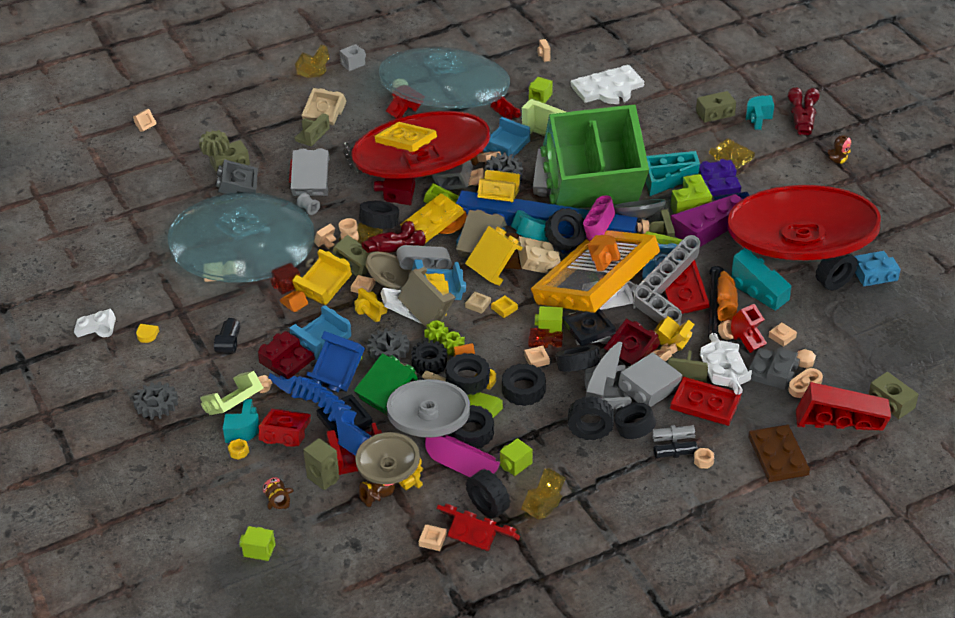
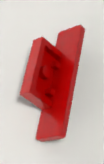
M447 503L444 506L437 505V510L454 517L447 535L450 538L488 552L496 533L518 541L520 539V536L515 533L516 529L504 525L501 528L496 526V522L484 517L483 521L476 518V514L466 510L464 513L457 512V507Z

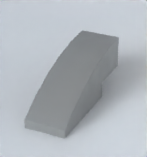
M617 342L604 355L595 368L587 388L586 397L594 396L602 399L605 385L613 386L622 342Z

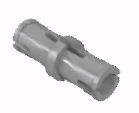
M671 425L670 428L652 430L653 442L667 440L674 442L677 439L695 438L694 425L682 427Z

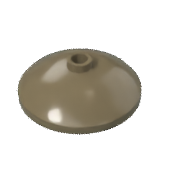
M372 252L366 259V267L369 274L377 283L385 288L401 290L402 286L409 279V273L412 271L402 269L397 256L386 252Z
M393 432L381 433L368 438L361 444L356 453V466L359 473L365 479L377 484H394L407 479L415 472L420 461L419 449L416 443L403 434Z

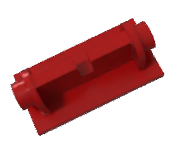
M495 92L490 107L509 120L519 118L521 116L520 110Z

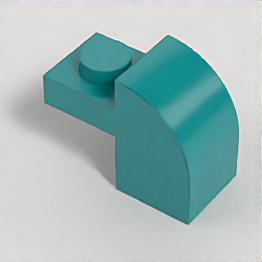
M772 95L756 96L747 103L746 120H750L754 124L755 130H762L763 119H773L774 102Z
M517 210L511 227L517 230L516 233L525 238L549 242L545 235L546 221L533 218L524 211Z
M245 399L243 401L242 414H225L223 425L225 443H230L236 439L249 441L258 434L259 417L257 408L253 407L252 399Z

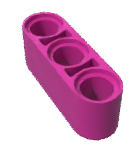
M603 195L596 199L583 222L588 241H591L595 235H604L615 216L613 201L608 195Z

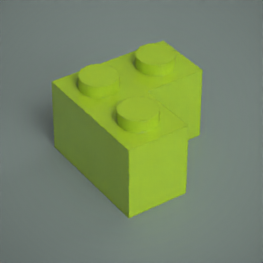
M701 174L683 177V188L672 190L671 209L674 214L712 202V195Z

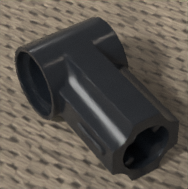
M228 318L223 322L220 334H217L214 339L215 352L236 353L237 337L241 325L235 318Z

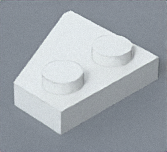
M382 289L381 297L384 307L421 323L398 299L401 290Z

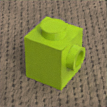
M537 77L529 86V100L533 99L545 104L552 95L553 81Z
M540 306L539 314H535V326H538V334L562 335L563 307Z
M517 438L509 445L504 446L500 451V466L504 471L511 473L513 476L518 475L533 463V449Z
M248 526L245 534L241 535L239 546L242 547L243 557L269 561L275 547L273 530Z

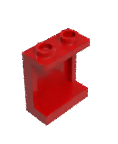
M371 423L372 431L366 432L371 436L382 433L381 429H377L376 423ZM335 430L328 431V445L337 451L339 475L357 472L356 456L338 444L339 438L336 437Z

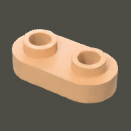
M814 368L804 370L790 381L789 393L793 397L802 398L810 382L822 384L823 374Z

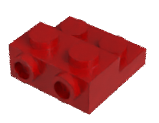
M271 409L259 425V441L267 444L280 443L287 447L299 446L305 438V429L311 422V414Z

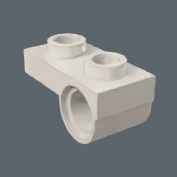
M111 309L80 317L76 321L74 333L77 337L94 332L101 337H109L113 333L116 317Z

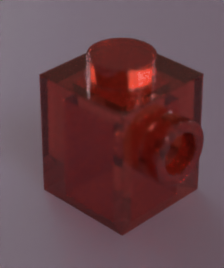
M291 262L271 271V284L274 289H277L282 295L295 290L292 280L296 275L300 276V272Z

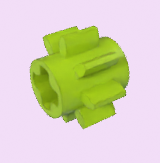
M438 320L426 324L427 329L424 330V336L428 338L429 343L430 340H433V343L438 341L441 344L442 336L446 337V334L449 333L448 327H444V322Z
M449 332L446 334V337L442 336L441 344L446 348L448 355L454 356V347L465 345V337H460L458 332Z

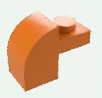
M595 235L587 245L597 271H605L612 261L620 260V252L613 236Z

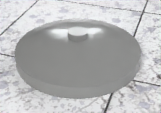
M426 379L406 383L397 388L390 395L387 402V415L393 426L406 434L418 437H438L450 434L461 428L468 420L470 414V402L466 393L456 385L441 380Z

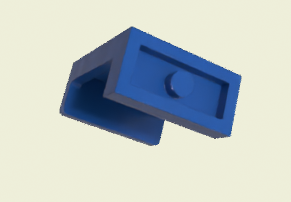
M324 331L321 337L325 340L323 348L312 373L307 372L306 375L314 380V382L321 384L320 386L323 383L329 385L328 389L337 393L340 390L347 392L365 348L359 343Z

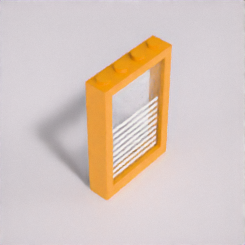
M606 230L604 235H610L615 238L621 257L619 261H612L605 271H597L587 246L590 241L586 239L531 288L536 304L595 313L660 252L656 235Z

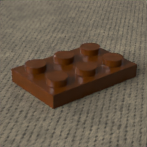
M789 424L749 431L748 437L769 482L809 475L810 468Z

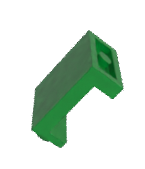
M382 353L355 388L354 392L361 401L387 415V402L390 395L400 386L409 383L411 380L417 381L418 378L412 366L409 364L404 366L395 356L390 355L389 357Z

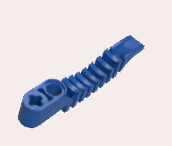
M270 373L268 378L288 394H291L292 391L291 397L294 399L312 400L314 403L319 402V407H325L323 412L326 414L330 413L328 420L336 421L339 437L338 444L355 456L361 444L372 437L354 425V418L357 413L350 410L351 407L344 404L345 402L340 400L338 396L333 395V392L320 386L321 384L301 376H293L290 379H286L281 375L277 377Z

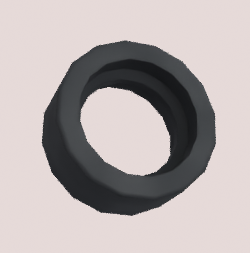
M638 402L624 406L616 413L614 419L620 436L625 439H637L646 436L656 425L653 411L646 403ZM642 418L640 421H637L635 423H629L634 419Z

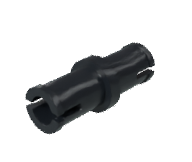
M674 441L671 444L654 445L653 447L656 459L671 456L679 458L680 455L694 454L698 450L696 441L683 443Z

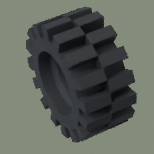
M425 340L423 344L419 342L411 351L412 366L418 374L422 372L423 375L425 371H430L438 375L439 371L443 372L447 366V350L438 341L433 343V340H430V343H427ZM425 357H435L433 359H424Z

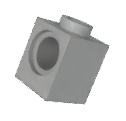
M357 44L340 50L341 64L348 71L366 65V53Z

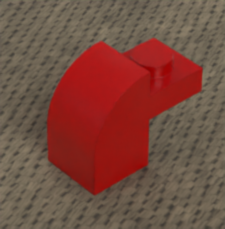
M401 86L392 93L395 98L386 109V112L396 119L401 118L408 107L416 112L425 98L409 86Z
M755 304L741 309L731 320V332L734 339H741L749 353L767 344L757 329L765 319Z

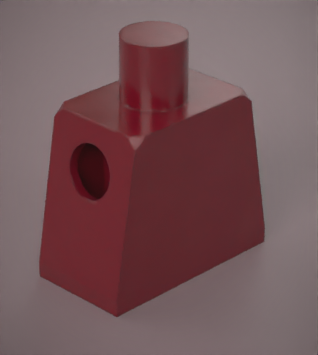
M385 178V181L374 182V191L383 192L386 202L412 205L416 181L415 178Z

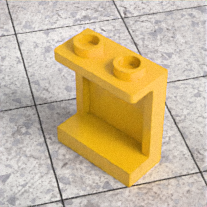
M486 170L484 179H479L478 198L513 202L519 192L520 174Z
M488 226L465 264L488 281L500 286L503 282V279L499 277L500 273L516 249L521 251L523 247L518 244L519 240L513 236L507 237L505 230L498 226L496 229Z
M319 249L317 252L319 259L303 278L296 275L292 281L296 291H302L306 297L326 306L352 275V271L347 260L340 259L329 251L325 252Z

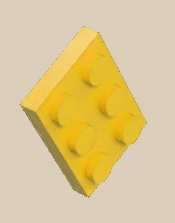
M397 122L377 134L375 140L377 143L384 144L385 146H393L397 149L415 152L421 146L430 143L431 140L437 137L436 130Z
M440 193L405 221H412L415 231L422 230L426 237L425 243H427L463 215L464 210L461 206Z

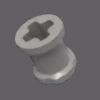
M303 193L297 198V206L306 209V212L310 215H314L320 208L319 201L311 199L308 193Z

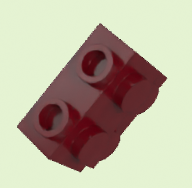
M625 319L616 331V334L612 336L603 349L607 353L617 342H622L619 360L632 366L656 350L660 345V341L655 331L644 329L637 321L632 322Z
M284 331L282 334H275L269 344H262L258 350L259 363L286 379L293 377L315 359L314 353L301 346L300 339L287 331Z

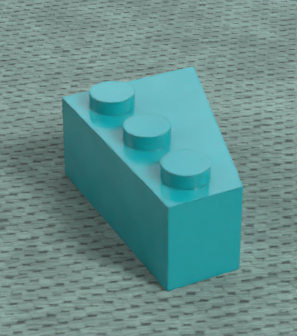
M696 151L647 156L649 172L646 178V185L650 196L683 184V177L697 175L699 173L700 162Z
M746 248L742 249L733 258L731 277L735 281V287L776 311L790 300L792 285L775 270L771 271L764 264V259H758Z

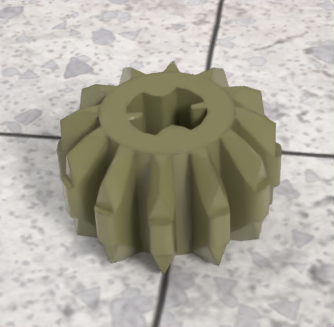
M220 130L206 131V134H202L199 139V147L202 153L208 155V157L222 156L229 148V139L225 132H220Z

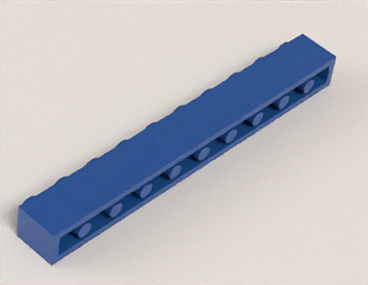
M463 190L456 202L467 215L469 210H482L486 214L491 215L494 213L500 214L504 217L508 226L512 225L517 210L524 211L533 218L545 221L562 208L576 210L577 213L582 215L583 219L586 218L590 211L521 199H514L513 202L478 198V193ZM615 214L607 230L636 233L638 218ZM562 221L559 223L558 231L560 234H574V228L569 222Z

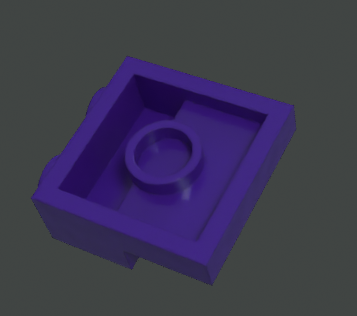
M720 159L717 162L709 163L704 161L700 164L698 174H701L712 196L741 193V185L736 177L737 170L732 160Z

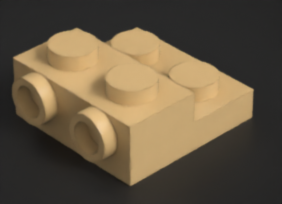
M313 88L302 114L303 119L315 121L324 113L329 115V124L334 125L346 104L344 94Z
M520 236L517 239L519 240L518 244L523 247L521 251L518 250L522 269L548 274L561 262L559 252L554 251L551 243Z

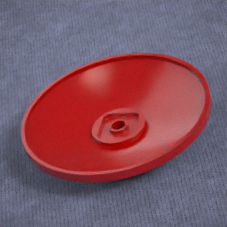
M791 185L757 192L738 202L731 209L728 216L729 233L738 244L752 252L786 260H820L852 253L872 242L878 235L881 225L880 212L868 199L844 189L820 185Z

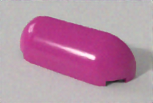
M445 435V437H426L425 439L426 450L433 460L468 477L473 476L481 469L489 470L495 474L501 463L496 461L494 456L448 435Z

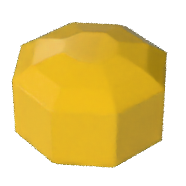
M236 439L228 445V452L231 458L238 460L247 456L249 447L245 440Z

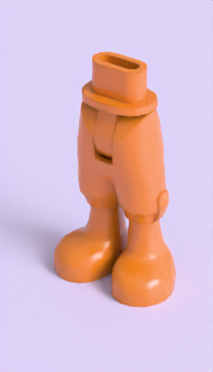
M722 271L717 284V302L719 304L717 315L720 321H731L737 312L738 293L734 279L726 271Z

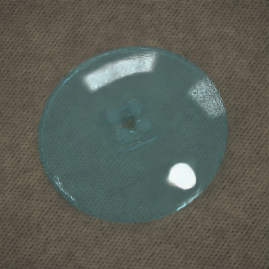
M431 46L401 51L387 57L379 67V79L389 91L409 101L435 107L468 108L486 105L503 97L508 92L510 86V77L499 64L473 52L452 47Z
M230 193L200 201L178 215L168 232V247L175 261L195 275L222 282H251L280 275L298 265L311 251L314 244L315 231L312 220L307 213L288 200L262 193Z

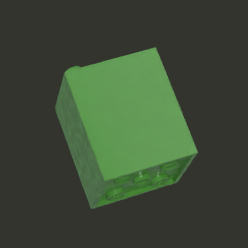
M636 105L549 114L544 143L540 147L541 157L545 158L543 168L544 172L548 174L546 184L547 188L551 190L549 195L550 204L573 208L592 207L596 199L603 195L610 196L613 204L639 201L649 172V166Z

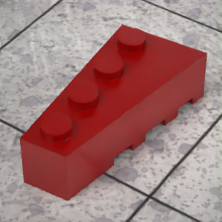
M813 382L809 383L796 408L797 427H805V424L815 425V428L833 425L836 426V429L855 426L858 430L883 431L891 418L889 399Z

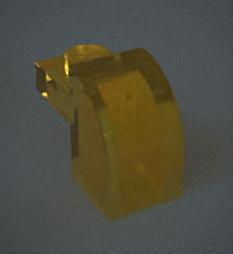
M321 44L314 57L302 52L295 63L296 73L307 78L323 75L327 71L325 63L329 60L327 46Z
M550 468L544 469L538 487L528 490L521 510L536 519L547 517L557 507L562 498L560 492L566 478Z

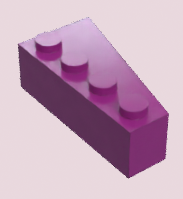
M734 194L671 215L675 236L683 240L687 236L694 235L699 238L700 247L728 231L729 213L743 199Z

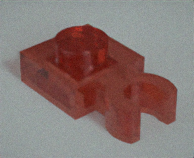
M530 328L529 347L543 346L548 348V344L554 347H562L563 332L550 333V329Z

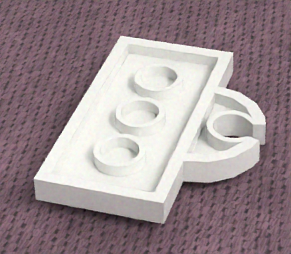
M624 65L619 68L571 80V87L585 103L601 99L609 104H619V97H622L624 102L628 101L631 97V90L644 87V81L630 65Z

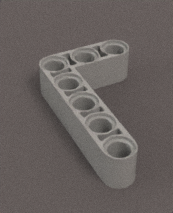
M694 235L685 237L634 290V305L658 324L669 316L670 318H675L676 320L674 321L681 325V310L662 297L661 294L698 257L700 248L698 237Z

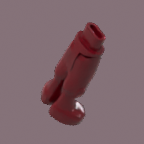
M795 87L788 92V99L794 105L791 112L795 128L800 135H810L814 128L816 110L813 108V105L817 103L820 97L819 91L815 88L806 91L804 95L805 108L802 107L803 97L800 88Z
M405 221L401 226L399 234L394 232L381 233L369 237L367 241L361 243V246L367 253L396 252L399 247L404 245L424 246L426 237L422 230L415 231L412 221Z

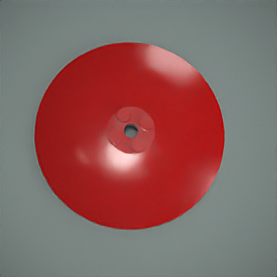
M433 111L413 114L384 123L363 135L353 147L352 159L359 170L376 177L419 178L435 175L457 167L477 156L489 143L490 129L483 119L464 112ZM397 122L436 130L437 137L431 140L430 143L421 146L415 152L397 149L393 146H385L384 144L377 143L375 140L377 134Z

